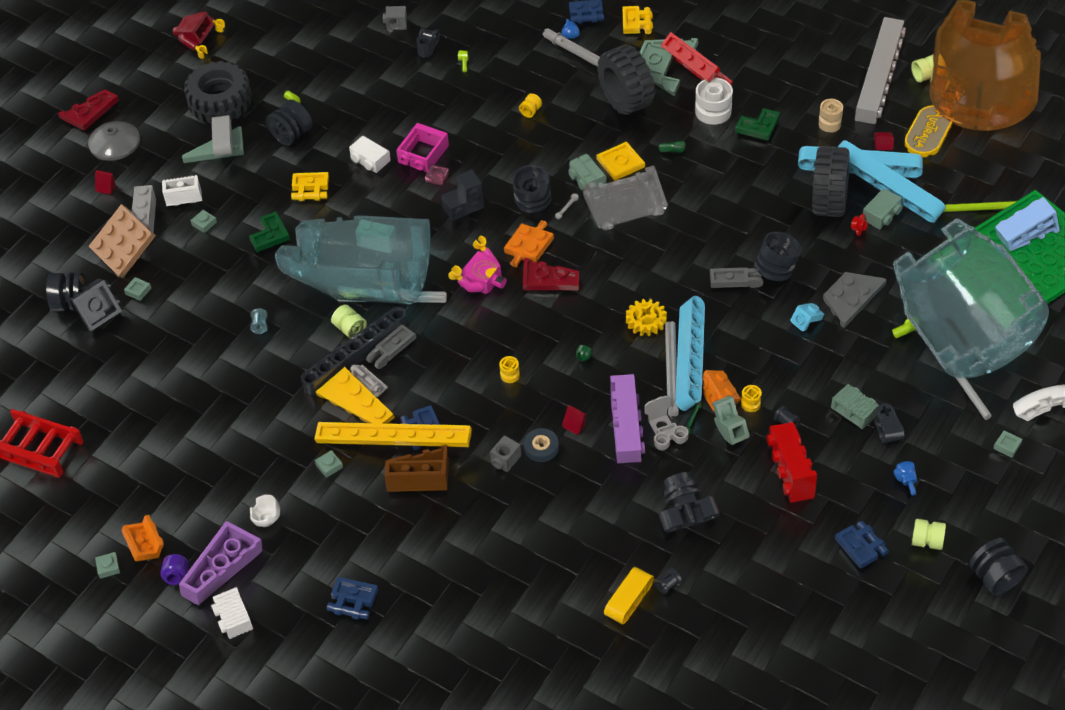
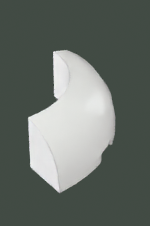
M1065 385L1043 388L1020 398L1013 403L1016 415L1029 421L1042 413L1050 411L1052 406L1062 405L1065 408Z

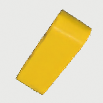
M634 567L607 603L604 615L621 624H625L651 588L654 576Z

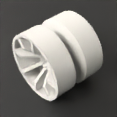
M713 78L710 83L703 80L697 85L695 113L700 121L707 124H720L730 118L733 93L730 83L724 79Z

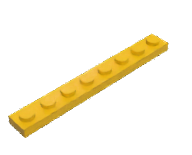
M318 422L315 441L316 443L411 446H442L447 444L450 447H469L472 429L470 426Z

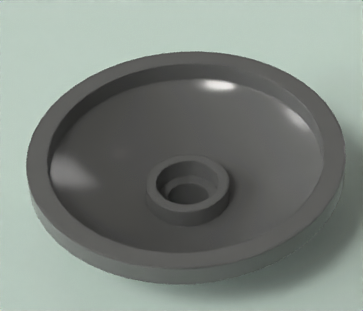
M121 121L108 122L98 127L91 134L88 146L91 153L99 159L118 160L127 157L137 149L140 143V135L137 128L132 124Z

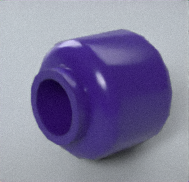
M179 554L165 557L161 567L162 579L170 585L179 584L189 571L188 560Z

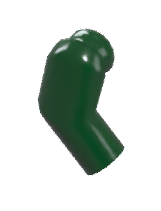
M683 141L661 143L659 150L660 152L682 153L686 149V145Z

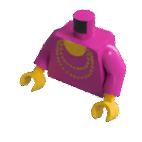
M479 236L478 240L481 244L475 240L473 246L476 249H481V252L477 251L463 270L459 266H454L449 273V278L452 280L457 279L460 286L468 292L489 293L494 286L502 289L506 284V278L501 277L499 262L491 250L485 247V237Z

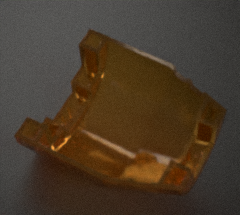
M957 0L943 24L938 28L935 37L930 80L931 101L935 109L944 118L964 128L988 131L1012 126L1026 118L1038 103L1041 53L1040 50L1036 49L1035 38L1031 36L1032 29L1027 15L1009 11L1003 25H998L973 18L976 2Z

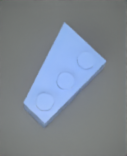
M1044 197L1033 201L1028 207L1017 211L1013 216L995 226L998 238L1009 251L1030 244V240L1036 237L1039 239L1045 238V234L1049 232H1060L1056 211Z

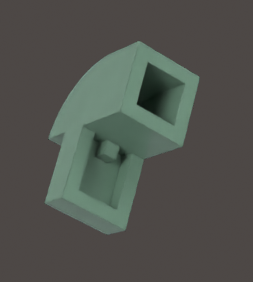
M729 395L712 403L716 414L714 421L719 432L727 442L733 445L750 437L746 421L738 415L732 396Z

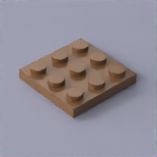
M121 204L89 247L119 277L123 278L156 235L126 206Z

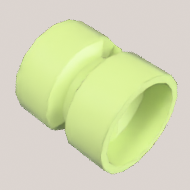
M937 54L912 62V73L917 82L929 80L930 77L935 78L944 73L943 62Z
M342 305L337 308L331 318L332 324L339 330H342L350 339L367 326V321L359 314H356L348 305Z
M916 519L912 545L924 547L928 544L929 548L942 550L946 523L933 522L929 524L928 520Z

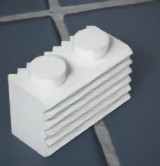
M365 136L359 138L357 142L349 147L351 159L375 173L391 161L389 150Z
M197 175L162 181L163 195L167 206H178L184 203L202 201V192Z
M237 587L213 596L215 604L211 605L216 617L220 615L221 620L218 621L222 633L227 632L229 639L253 629Z

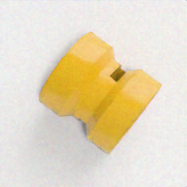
M529 94L525 101L520 104L519 110L522 115L531 118L536 113V110L541 107L542 101L537 95Z
M512 356L501 359L499 363L501 379L506 383L516 382L520 377L518 360Z
M748 385L743 388L741 406L745 411L756 412L759 410L762 394L759 387Z

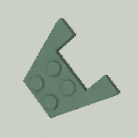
M696 38L684 41L693 49H696L698 45V39ZM645 40L640 53L650 68L653 83L675 96L680 86V80L666 76L674 56L660 46L664 40Z

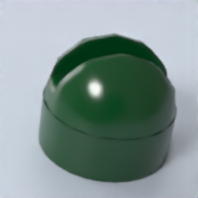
M579 345L576 356L580 361H587L593 351L588 346Z

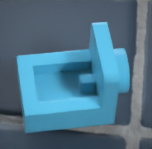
M813 303L798 305L790 321L801 331H806L810 322L822 320L824 313Z

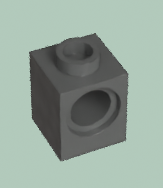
M406 6L386 7V13L383 14V23H386L387 30L407 29Z
M503 436L490 451L493 466L508 472L521 457L520 444Z

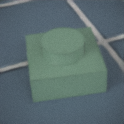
M204 210L191 220L192 226L204 233L217 223L216 217Z
M135 277L124 291L126 295L141 301L149 292L151 286L150 283Z
M1003 431L996 441L994 449L1012 458L1021 445L1022 439Z
M332 450L315 460L317 467L326 478L343 468L342 462Z
M116 552L95 557L100 578L120 573Z

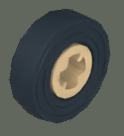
M539 428L527 434L523 446L526 455L531 460L546 462L553 459L558 453L559 440L553 431Z

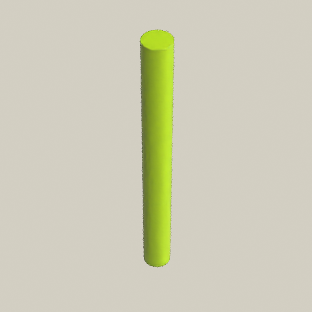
M1016 201L945 205L946 208L943 212L1006 209Z

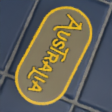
M941 106L922 108L905 137V147L908 148V152L919 154L922 157H928L931 154L932 156L935 155L941 148L952 126V114Z

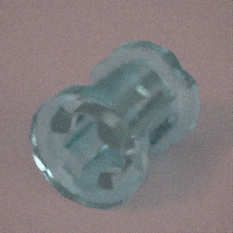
M263 309L253 310L250 314L252 319L250 329L257 334L267 331V312Z

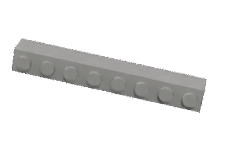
M887 17L883 19L857 104L855 121L876 124L877 118H881L883 110L881 106H884L886 101L884 94H888L890 86L888 83H891L893 76L891 71H895L896 61L894 60H898L900 52L898 49H901L903 42L901 38L905 37L906 28L903 27L904 20Z

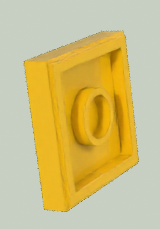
M627 142L597 155L599 163L615 181L645 167V162Z

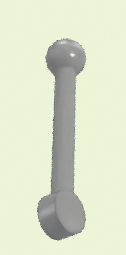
M571 195V200L560 212L555 214L557 219H561L562 214L574 201L578 200V195Z

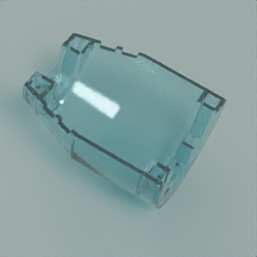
M354 216V220L342 221V217H338L336 222H325L324 219L304 220L295 228L298 246L281 245L275 253L277 265L282 273L334 299L412 304L419 297L427 275L430 255L429 219Z
M956 218L941 229L948 240L917 261L908 251L895 260L893 265L901 290L900 295L904 303V312L938 362L953 377L973 378L995 371L1022 354L1037 339L1045 327L1049 308L1045 299L1003 245L995 243L988 236L982 235L975 228Z

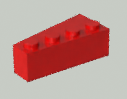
M794 422L770 426L767 443L769 447L772 446L774 463L777 462L778 476L784 482V494L788 495L790 503L813 499L815 496L817 473L811 469L812 462L810 458L807 459L804 445L801 446V438Z

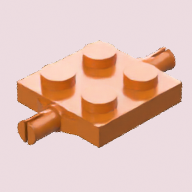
M541 220L537 227L521 224L505 245V253L514 256V259L510 262L513 267H517L521 260H524V257L531 259L532 262H537L554 239L553 233L544 231V228L547 226L545 221Z

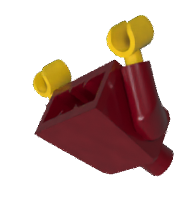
M205 11L184 17L180 24L173 28V34L178 36V40L193 51L196 50L199 58L204 59V53L208 54L207 47L204 45L198 46V44L203 42L213 25H215L217 32H223L225 22L222 19L214 20Z

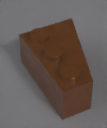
M447 444L442 445L441 449L429 451V449L423 450V453L411 456V454L386 460L385 482L387 492L447 490L449 467Z

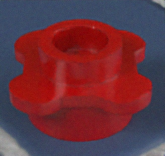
M861 214L860 217L855 216L851 223L852 230L856 231V234L859 236L862 231L866 230L868 225L867 220H865V214Z

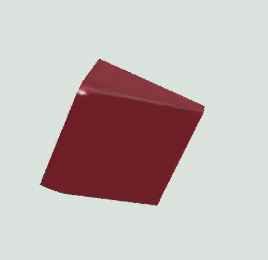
M891 132L874 133L876 150H893L894 137Z
M97 170L95 173L96 192L112 194L116 187L113 174Z
M569 405L563 420V428L578 435L586 426V414Z

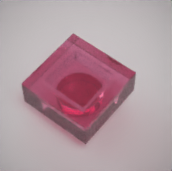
M431 165L425 176L426 182L442 186L448 175V168Z

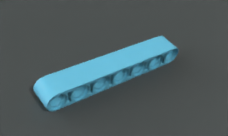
M844 140L838 146L849 149V170L879 190L884 188L901 197L902 205L927 221L935 222L946 207L942 201L850 142Z
M804 146L799 150L798 166L801 169L814 171L816 153L819 147ZM862 150L903 177L917 178L923 173V158L919 154Z
M693 296L680 307L675 401L677 406L683 411L693 407L702 398L705 304L698 296Z

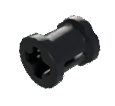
M786 406L780 407L773 418L776 422L780 421L782 424L794 422L795 427L800 421V417L790 413Z
M670 568L667 574L661 578H655L654 583L660 593L664 595L675 585L679 586L682 584V579L674 568Z

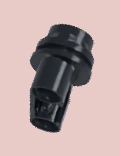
M688 472L675 474L664 480L666 487L664 495L668 498L666 503L667 505H675L674 508L659 513L665 532H672L721 515L714 496L696 501V497L701 494V491L697 488L696 481L691 479Z

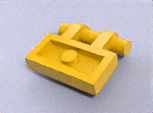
M639 6L623 7V34L640 33V29H644L646 34H651L653 29L651 9L646 7L644 10H639Z
M328 172L293 173L292 190L298 191V193H291L292 200L305 201V199H314L315 201H320L321 199H327V192H321V190H328Z

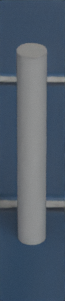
M956 372L955 378L985 420L989 419L992 415L962 372Z

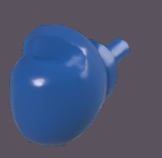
M567 19L561 34L567 39H574L580 35L578 26Z
M904 461L897 464L894 470L896 479L903 482L905 486L909 485L911 495H916L914 483L917 482L914 463Z

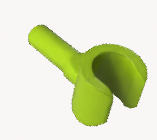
M459 50L458 60L463 62V72H467L468 52Z

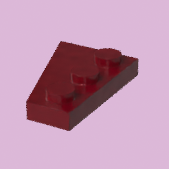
M103 90L87 98V102L81 105L75 104L71 110L67 112L61 111L58 115L60 119L85 131L117 103L119 99L117 95Z
M524 257L523 290H579V271L561 266H547L545 262L540 261L536 263Z

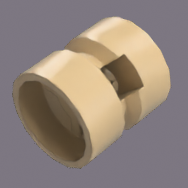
M826 99L821 103L819 127L823 131L835 132L840 129L843 105L840 101Z

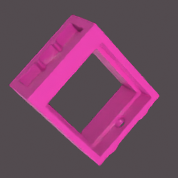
M417 123L397 149L398 162L429 173L449 146L448 134ZM419 141L435 146L426 158L410 153Z

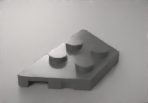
M845 272L824 294L823 300L831 308L833 315H837L840 325L845 328L886 285V279Z

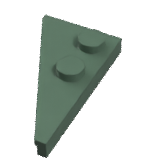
M237 127L232 130L233 155L215 157L211 140L182 155L183 162L188 163L244 155L242 128Z

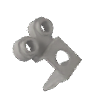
M669 396L658 397L645 405V414L648 415V421L656 434L654 436V445L659 450L667 449L672 439L678 444H683L688 440V429L684 426H677L676 423H671L667 416V409L671 406V398ZM658 422L667 423L666 426L661 428L656 427Z

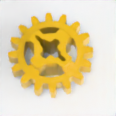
M642 299V303L635 301V306L630 305L629 310H626V324H628L629 329L633 328V333L639 331L640 336H643L644 333L650 336L651 332L658 334V329L663 330V325H665L667 319V312L664 311V306L659 307V302L653 304L652 299L649 302H645Z

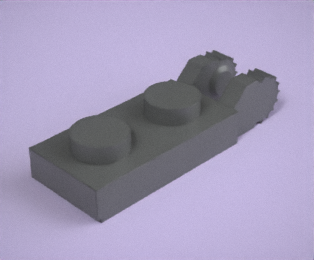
M755 268L710 269L711 288L748 286L758 288L763 285L762 275Z
M401 324L375 346L376 348L368 354L366 360L369 363L376 360L375 367L381 369L387 364L388 360L390 361L414 341L416 334Z

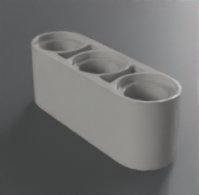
M229 115L212 117V144L215 157L233 155L232 126Z

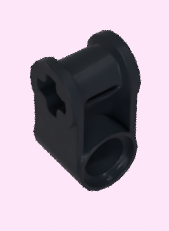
M421 28L417 38V51L420 57L426 58L432 55L439 41V30L435 29V31Z
M889 404L879 405L874 424L879 432L882 443L904 439V429L898 420L894 408Z

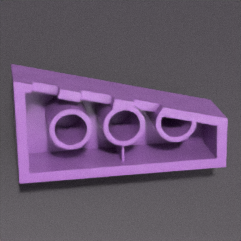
M634 374L610 376L617 463L641 462V454H645L644 442H640V437H643L642 425L639 426L641 410H637L639 394H636Z
M226 521L179 583L181 596L197 605L201 604L262 552L261 539Z

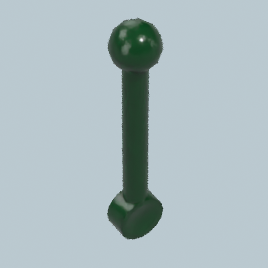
M701 402L694 405L695 409L686 427L688 435L691 433L690 428L695 416L702 407Z

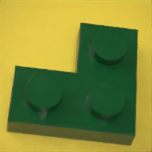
M763 108L758 120L741 116L736 125L735 132L769 141L779 120L780 112Z
M277 212L260 217L264 230L249 236L256 252L290 240L289 234Z

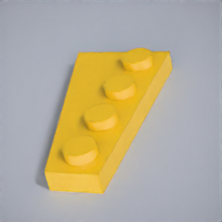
M345 367L316 391L317 396L329 400L330 403L336 406H340L346 412L358 416L366 423L388 424L395 418L393 413Z

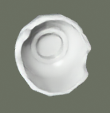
M266 494L256 498L255 507L250 508L251 521L256 526L261 527L272 525L280 516V506L277 500L272 495Z

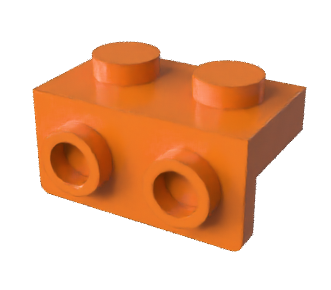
M705 370L702 375V394L714 411L713 402L729 395L733 397L735 404H738L741 398L724 371Z
M149 515L144 516L142 523L123 526V536L135 561L159 558L164 543L156 530V524L152 522Z

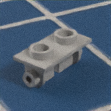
M353 365L351 367L352 375L376 398L388 388L363 365Z

